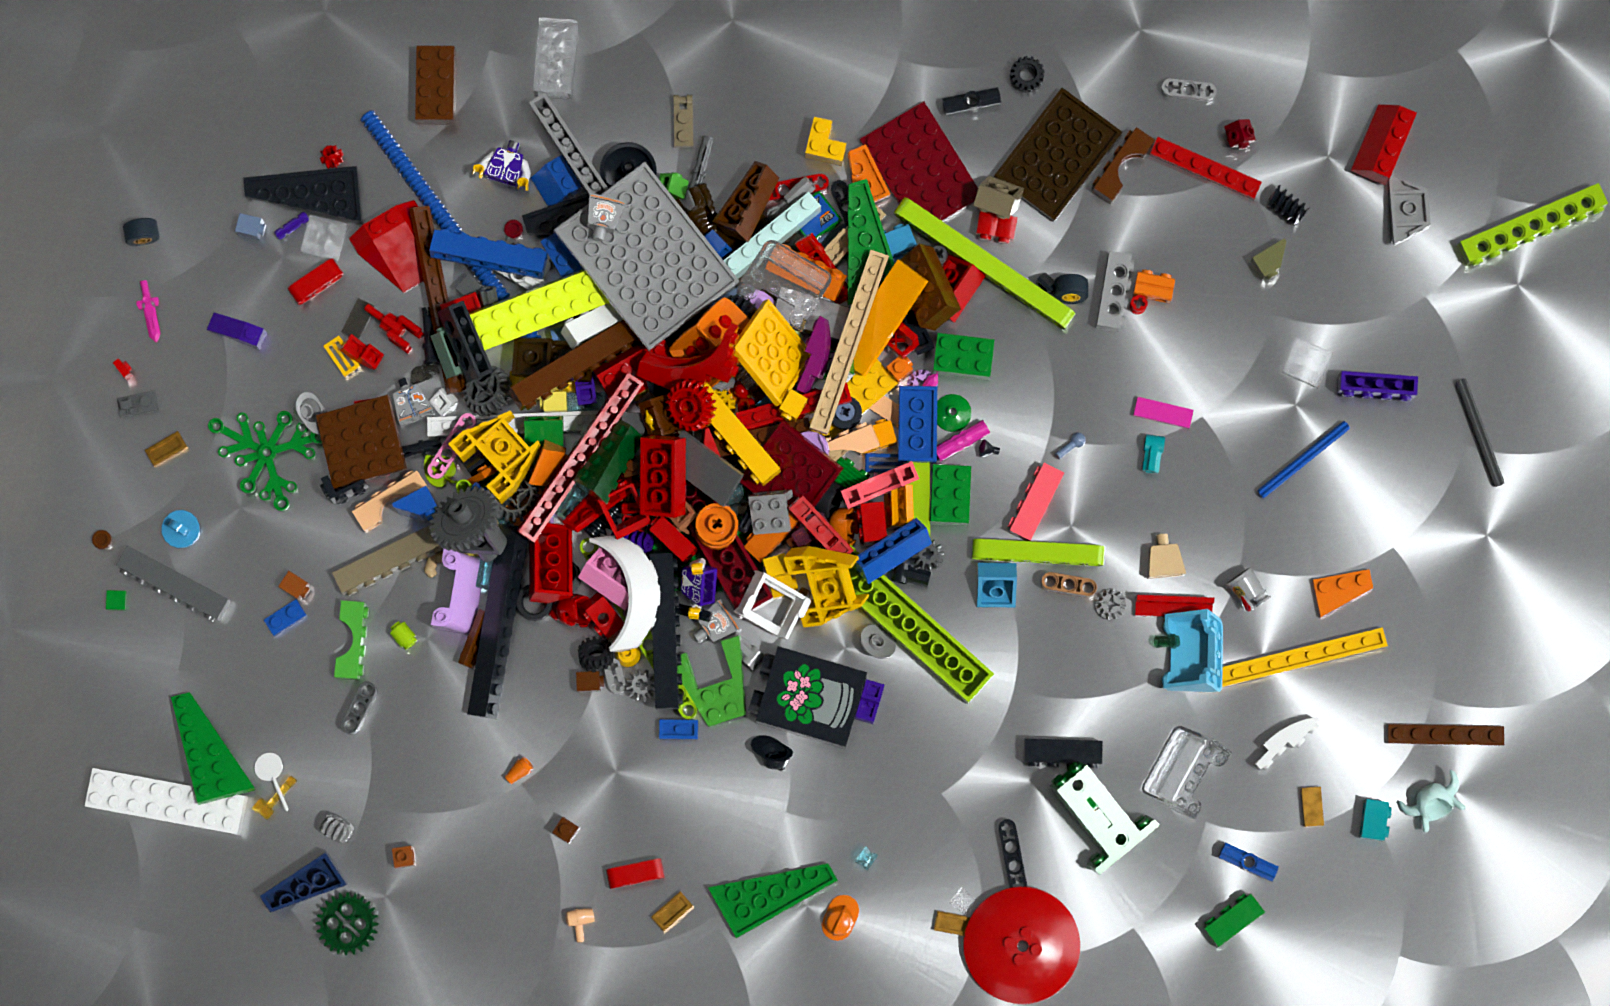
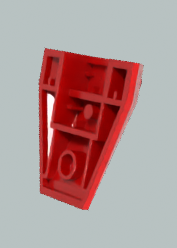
M415 200L390 208L363 224L349 238L359 256L403 293L424 282L409 210L412 207H418Z

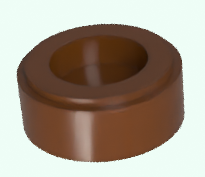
M99 530L94 533L92 543L100 550L108 549L112 544V536L105 530Z

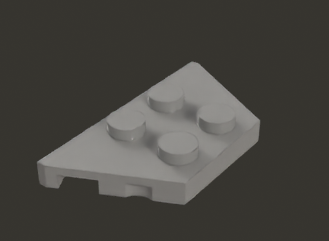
M1391 175L1388 181L1392 239L1393 245H1397L1430 228L1428 189L1415 186L1406 180L1405 182L1394 178L1395 175Z

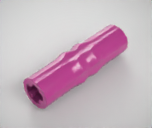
M983 419L938 444L937 458L941 462L951 455L962 451L964 448L971 446L974 442L990 434Z

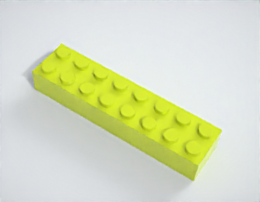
M583 269L472 311L469 315L484 350H487L610 302Z

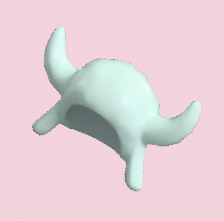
M1450 770L1451 781L1448 786L1445 787L1439 783H1430L1424 786L1416 796V805L1408 806L1399 801L1400 808L1408 816L1415 817L1421 815L1423 832L1429 831V821L1437 820L1453 810L1454 806L1460 810H1465L1466 808L1464 804L1454 797L1459 788V779L1453 770Z

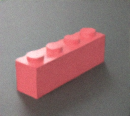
M1043 463L1042 467L1038 465L1033 475L1036 479L1033 484L1029 483L1025 491L1028 495L1025 501L1021 499L1016 509L1019 511L1017 517H1012L1007 526L1011 528L1010 534L1024 541H1031L1064 472L1046 463Z

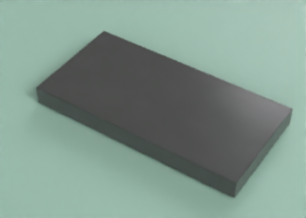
M685 430L681 431L679 437L686 438V480L721 506H727L744 474Z

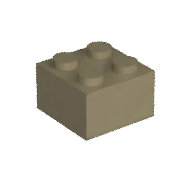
M989 175L980 184L973 206L978 207L982 212L995 213L1001 219H1009L1018 209L1024 188Z

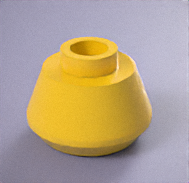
M639 647L629 651L615 652V658L624 667L636 665L641 657Z

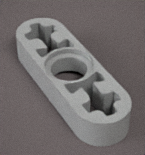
M1170 78L1163 82L1161 92L1166 97L1208 102L1214 99L1216 87L1212 83ZM1168 84H1172L1173 88H1178L1179 84H1181L1180 94L1177 93L1178 89H1172V92H1168V89L1165 87ZM1186 85H1190L1194 88V93L1187 95L1184 93L1183 88ZM1197 86L1200 87L1199 91H1205L1206 88H1209V91L1212 93L1206 96V93L1199 92V96H1196Z

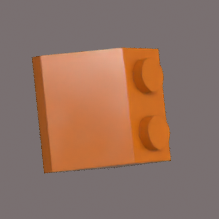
M545 440L531 472L529 484L547 487L560 465L563 464L568 456L565 454L566 448Z

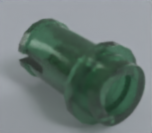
M1175 634L1155 636L1154 645L1156 648L1171 647L1175 649L1180 645V638Z

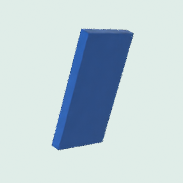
M899 386L898 462L937 463L938 386Z

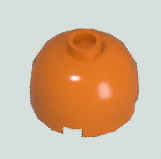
M856 508L836 509L826 521L849 545L853 546L856 542V539H853L854 533L858 534L859 532L857 513H854Z

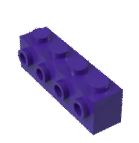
M1341 371L1338 375L1337 393L1342 394L1343 397L1361 395V398L1372 399L1373 396H1379L1382 400H1392L1393 397L1400 398V401L1408 402L1417 396L1418 376Z

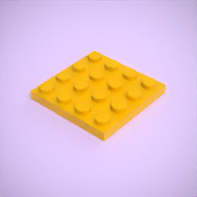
M769 299L762 302L733 347L736 349L734 356L738 358L741 365L775 406L783 403L789 391L804 372L805 361L811 356V354L805 352L806 348L803 340Z

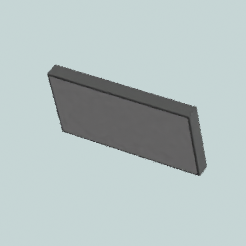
M781 286L775 303L777 310L794 330L810 335L813 333L812 327L815 320L819 316L826 318L829 321L831 341L839 343L851 308Z

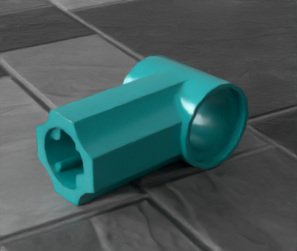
M1146 434L1142 471L1159 473L1165 437Z

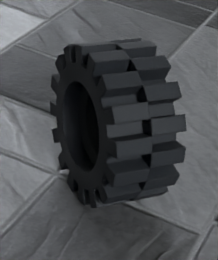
M1024 56V58L1020 57L1018 61L1013 63L1010 71V81L1013 83L1014 88L1017 87L1018 91L1024 90V93H1027V91L1033 92L1034 89L1037 90L1041 86L1045 72L1043 65L1039 63L1038 59L1034 60L1032 56L1031 58ZM1023 68H1030L1034 71V78L1030 81H1025L1020 77V71Z
M592 636V640L588 637L586 642L583 640L581 645L578 646L580 665L583 669L586 668V671L592 669V672H596V669H599V672L602 671V668L608 669V665L611 666L614 660L613 652L609 651L611 642H608L606 638L603 640L600 636L598 639H596V636ZM594 652L602 653L599 656H590Z

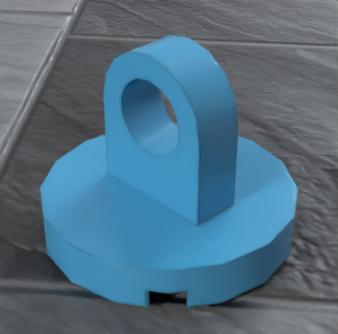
M176 510L164 519L162 535L164 540L172 547L178 549L190 547L199 538L200 524L192 513L185 510Z

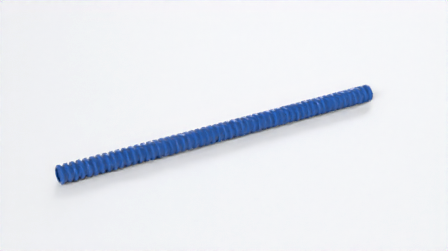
M372 110L365 113L360 121L364 123L365 127H368V132H371V136L375 137L374 140L378 141L379 146H382L381 149L385 150V155H389L388 159L392 160L391 162L395 164V168L399 169L398 172L402 174L403 178H406L405 182L409 183V187L413 188L412 191L416 192L415 195L420 197L419 200L420 202L423 201V206H430L431 216H433L434 220H437L436 223L440 225V229H446L456 234L464 233L461 232L462 229L458 227V223L454 222L455 219L451 218V214L447 213L448 210L444 208V204H440L441 200L437 199L436 194H433L434 191L430 190L431 187L426 185L427 181L423 180V176H420L419 171H416L417 168L413 166L412 162H409L410 159L406 157L405 152H402L403 149L399 148L398 143H395V138H392L389 130L385 129L386 126L382 124L381 120H378L379 117L375 115V111ZM468 265V267H472L471 271L475 272V276L479 277L478 280L482 281L481 284L483 286L496 287L498 301L510 297V293H506L507 289L503 288L502 283H499L500 280L496 279L495 274H492L493 270ZM538 331L521 336V338H542L541 335H538Z

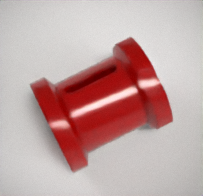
M1138 294L1134 296L1129 304L1130 311L1135 315L1142 314L1148 306V301L1143 295ZM1137 301L1141 302L1140 308H1136Z

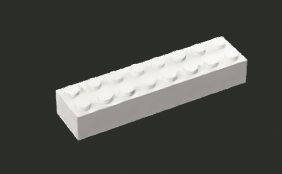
M92 768L85 807L241 835L248 797L235 795L198 805L193 786Z

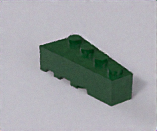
M620 420L601 442V445L594 454L590 456L582 469L578 471L573 481L586 493L607 504L610 500L608 495L611 490H615L618 486L616 481L620 474L626 472L628 468L627 462L635 456L640 447V438L643 436L632 425Z

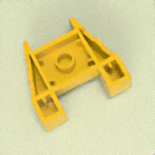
M511 410L492 420L482 422L476 427L462 431L448 443L463 463L479 450L500 473L486 487L501 505L517 491L542 449L538 440L529 447L508 424L515 418Z
M811 546L791 548L784 556L788 575L806 573L814 599L811 600L804 617L801 618L803 628L826 624L828 621L836 619L848 611H853L865 603L869 594L855 595L849 573V568L854 566L859 559L858 556Z

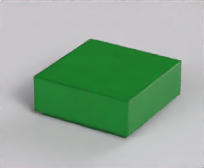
M107 590L106 610L126 611L127 591Z

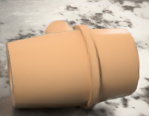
M576 908L566 912V923L568 926H575L577 942L584 941L582 925L594 922L592 908Z

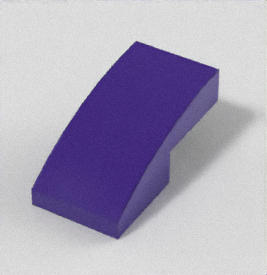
M592 372L591 382H575L578 406L597 403Z
M866 679L855 716L856 720L874 724L884 684Z

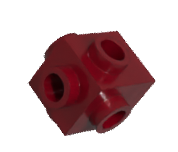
M1238 119L1224 126L1230 148L1238 147L1239 150L1250 147V143L1256 141L1250 119Z

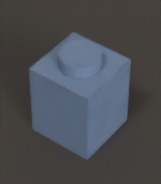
M239 213L235 229L236 234L260 240L261 235L263 236L266 230L263 219Z

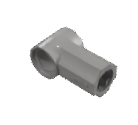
M736 632L731 638L739 636L740 634ZM741 636L742 662L751 670H754L763 660L764 654Z

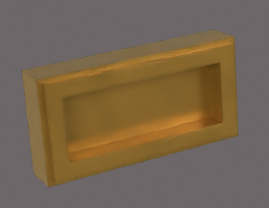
M176 431L145 449V452L153 466L156 467L188 447L179 431Z
M1321 787L1301 788L1304 827L1324 826Z
M680 891L652 915L651 918L665 931L692 908L693 905Z
M937 911L934 930L964 936L970 917Z

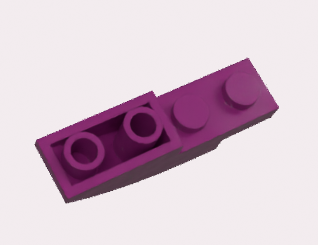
M822 316L815 320L812 327L813 333L805 343V352L811 354V356L805 361V370L803 375L797 380L798 387L796 389L805 394L810 392L816 377L823 380L829 361L831 348L829 321Z

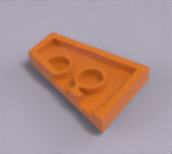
M866 144L849 151L848 159L852 183L867 179L875 203L889 197L891 194Z
M1370 569L1312 580L1320 618L1373 589Z

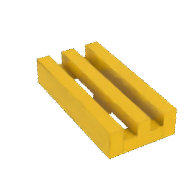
M338 335L323 347L346 378L350 373L352 374L356 369L361 368L358 362L351 359L355 364L351 367L335 344L339 341L342 346L344 343ZM330 346H333L348 368L347 371L343 369L329 348Z

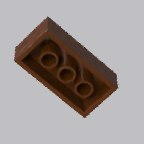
M416 46L417 125H455V46Z
M919 243L900 260L928 281L913 304L912 310L921 328L935 331L960 311L961 307L934 247Z

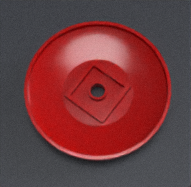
M1019 886L1000 890L979 904L967 923L963 949L967 967L972 977L982 989L993 997L1008 1003L1031 1004L1053 996L1070 980L1079 960L1080 936L1072 914L1061 901L1043 890ZM1024 940L1028 943L1026 951L1018 950L1017 944L1019 941Z

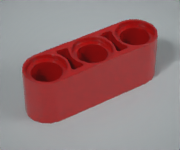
M332 258L291 284L287 290L296 303L301 305L343 277L344 273Z
M661 858L606 869L609 889L665 878Z

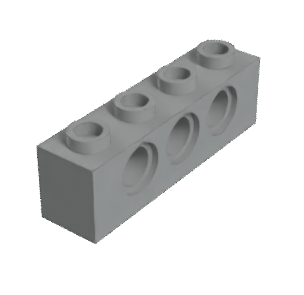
M1109 251L1096 323L1097 329L1118 332L1120 327H1124L1125 316H1122L1123 308L1127 309L1128 298L1125 297L1126 290H1130L1131 279H1128L1129 272H1133L1135 262L1131 260V254ZM1120 269L1123 271L1124 276L1116 277L1114 271ZM1118 288L1121 294L1114 296L1111 293V289ZM1108 307H1116L1118 313L1110 314L1108 312Z

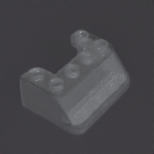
M769 240L764 243L741 279L736 293L744 296L745 299H754L761 289L768 291L794 307L789 316V322L791 326L802 332L816 311L832 278L828 271L781 243Z
M1177 726L1170 733L1142 785V791L1147 796L1170 809L1195 820L1201 810V802L1193 798V794L1209 765L1212 764L1218 767L1224 765L1232 751L1213 738L1183 726Z

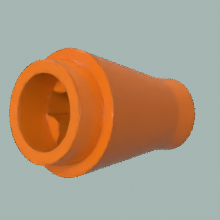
M523 756L521 759H517L505 775V778L510 784H513L530 774L534 767Z

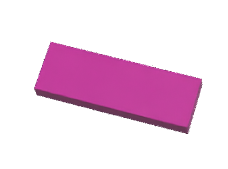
M1137 397L1133 416L1189 429L1194 410Z

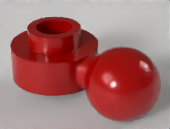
M742 383L737 384L734 388V394L740 398L738 412L756 408L755 401L747 397L749 390Z

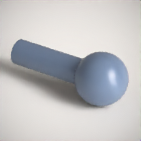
M1079 432L1074 433L1070 438V442L1055 453V457L1060 460L1073 448L1082 447L1086 442L1085 436Z

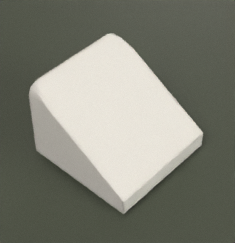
M444 387L429 402L442 415L456 404L458 399L453 394L447 395L446 388Z

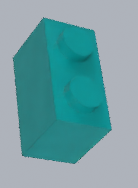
M1364 799L1359 838L1381 842L1388 838L1390 828L1387 826V820L1391 818L1392 807H1389L1390 802Z

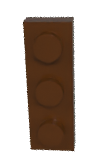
M481 609L478 610L474 618L473 625L458 661L459 664L475 670L485 613Z

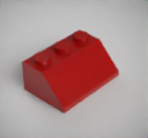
M949 255L942 267L961 307V310L948 320L955 323L977 288L981 285L985 275L973 264Z

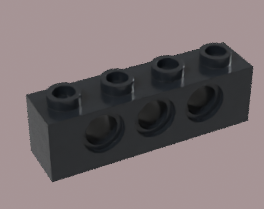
M464 301L438 311L437 313L467 383L494 372Z

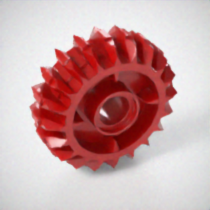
M685 379L671 388V392L667 394L670 399L666 400L665 403L669 404V407L666 409L671 412L669 418L675 419L673 424L679 423V428H685L686 431H697L705 428L712 422L711 419L715 416L713 411H716L717 407L713 406L716 400L711 398L714 393L708 392L709 386L703 387V382L697 383L696 379Z

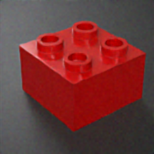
M884 502L860 504V509H857V522L862 525V528H859V541L863 542L864 547L873 546L887 537Z

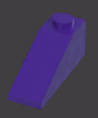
M215 312L207 327V330L258 350L261 349L267 334L264 328Z

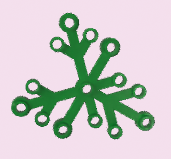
M288 411L278 413V425L269 441H267L265 434V424L261 421L254 424L253 429L258 435L260 444L253 441L248 425L249 417L246 413H239L237 415V421L241 426L243 436L225 427L219 418L211 419L208 423V429L212 433H222L239 442L228 447H220L218 454L222 458H228L232 453L249 448L256 451L244 456L238 455L235 458V463L239 467H244L248 462L258 460L249 478H244L240 482V489L246 494L253 493L256 490L255 482L266 464L270 479L265 488L260 491L259 497L263 501H269L272 497L271 492L274 489L276 496L273 502L274 507L278 511H286L290 506V502L283 495L281 486L289 493H295L298 486L295 482L287 481L277 475L273 461L276 454L294 449L303 454L306 459L312 460L316 456L315 450L304 445L313 442L315 444H322V440H316L317 434L313 432L309 436L301 438L303 434L308 432V428L306 427L304 431H299V427L305 424L298 423L290 442L275 446L285 427L290 426L293 422V417ZM243 415L246 416V420L244 422H240V417ZM285 416L289 417L286 423L282 422V418ZM217 423L220 424V428L218 430H214V425ZM262 424V430H256L257 425ZM223 449H227L228 453L226 455L221 454ZM265 450H270L269 456H264ZM310 450L313 451V455L311 457H307V452ZM239 458H244L243 464H238ZM248 483L252 484V488L250 490H247L245 488L246 484ZM290 484L295 485V488L292 491L288 490V486ZM264 492L269 493V496L266 499L262 497V494ZM281 501H285L284 507H279Z

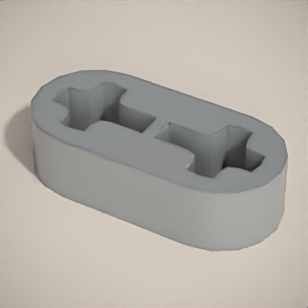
M614 658L612 662L618 664V667L615 668L616 674L613 675L611 669H604L610 691L614 694H621L626 689V682L622 666ZM615 677H617L619 683H623L619 691L616 688H612V685L615 684Z

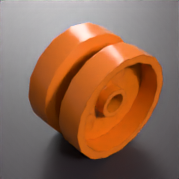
M719 503L705 506L696 518L695 533L698 540L705 547L717 550L728 547L734 541L738 531V519L735 512L730 507H723ZM717 524L720 526V528L717 527L716 529H714L713 526Z

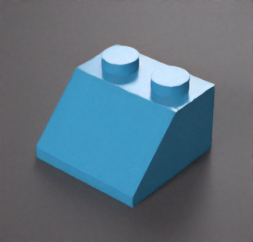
M978 563L977 607L1016 608V563Z

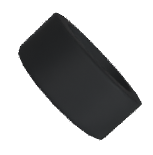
M833 482L815 506V509L823 517L829 519L830 515L839 508L842 501L840 493L843 490L842 485Z
M529 585L523 587L519 591L517 599V609L520 614L531 621H538L547 617L552 610L553 602L546 603L545 608L539 613H529L523 604L524 597L529 593Z

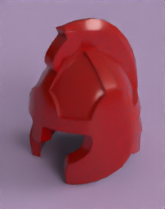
M573 594L571 598L559 600L554 603L549 616H552L556 621L559 620L566 626L571 627L578 624L581 628L587 627L589 622L582 614L584 609L581 605L590 598L580 594Z

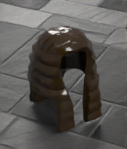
M701 183L689 189L695 203L692 210L683 206L679 199H675L703 236L712 229L715 232L718 230V227L712 222L718 213L715 212L714 201L706 183Z

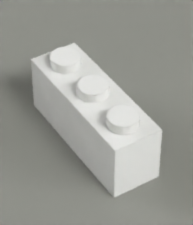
M608 303L592 311L581 313L576 319H568L564 323L561 334L571 349L574 350L623 319L611 303Z

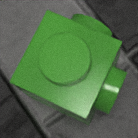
M660 173L659 180L674 199H684L689 181L682 178L683 175L679 173Z

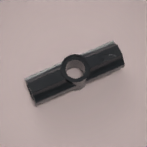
M998 87L981 91H969L966 94L942 98L945 115L964 111L973 112L979 108L1001 104V96ZM975 98L977 103L970 105L967 103V99Z

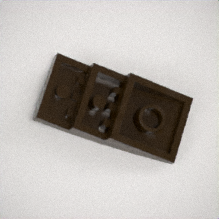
M552 338L514 339L511 375L527 378L569 353L572 349L567 341H553ZM590 370L585 372V376L576 382H591L592 372Z

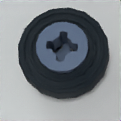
M851 397L852 402L837 407L832 421L836 428L849 430L859 424L862 418V408L855 398Z

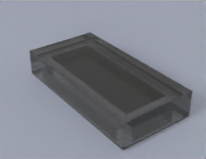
M360 298L357 299L341 331L343 334L348 336L353 334L360 340L372 316L364 310L365 306L370 303Z

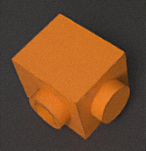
M898 356L886 366V370L900 384L913 373V363L908 357L902 359Z

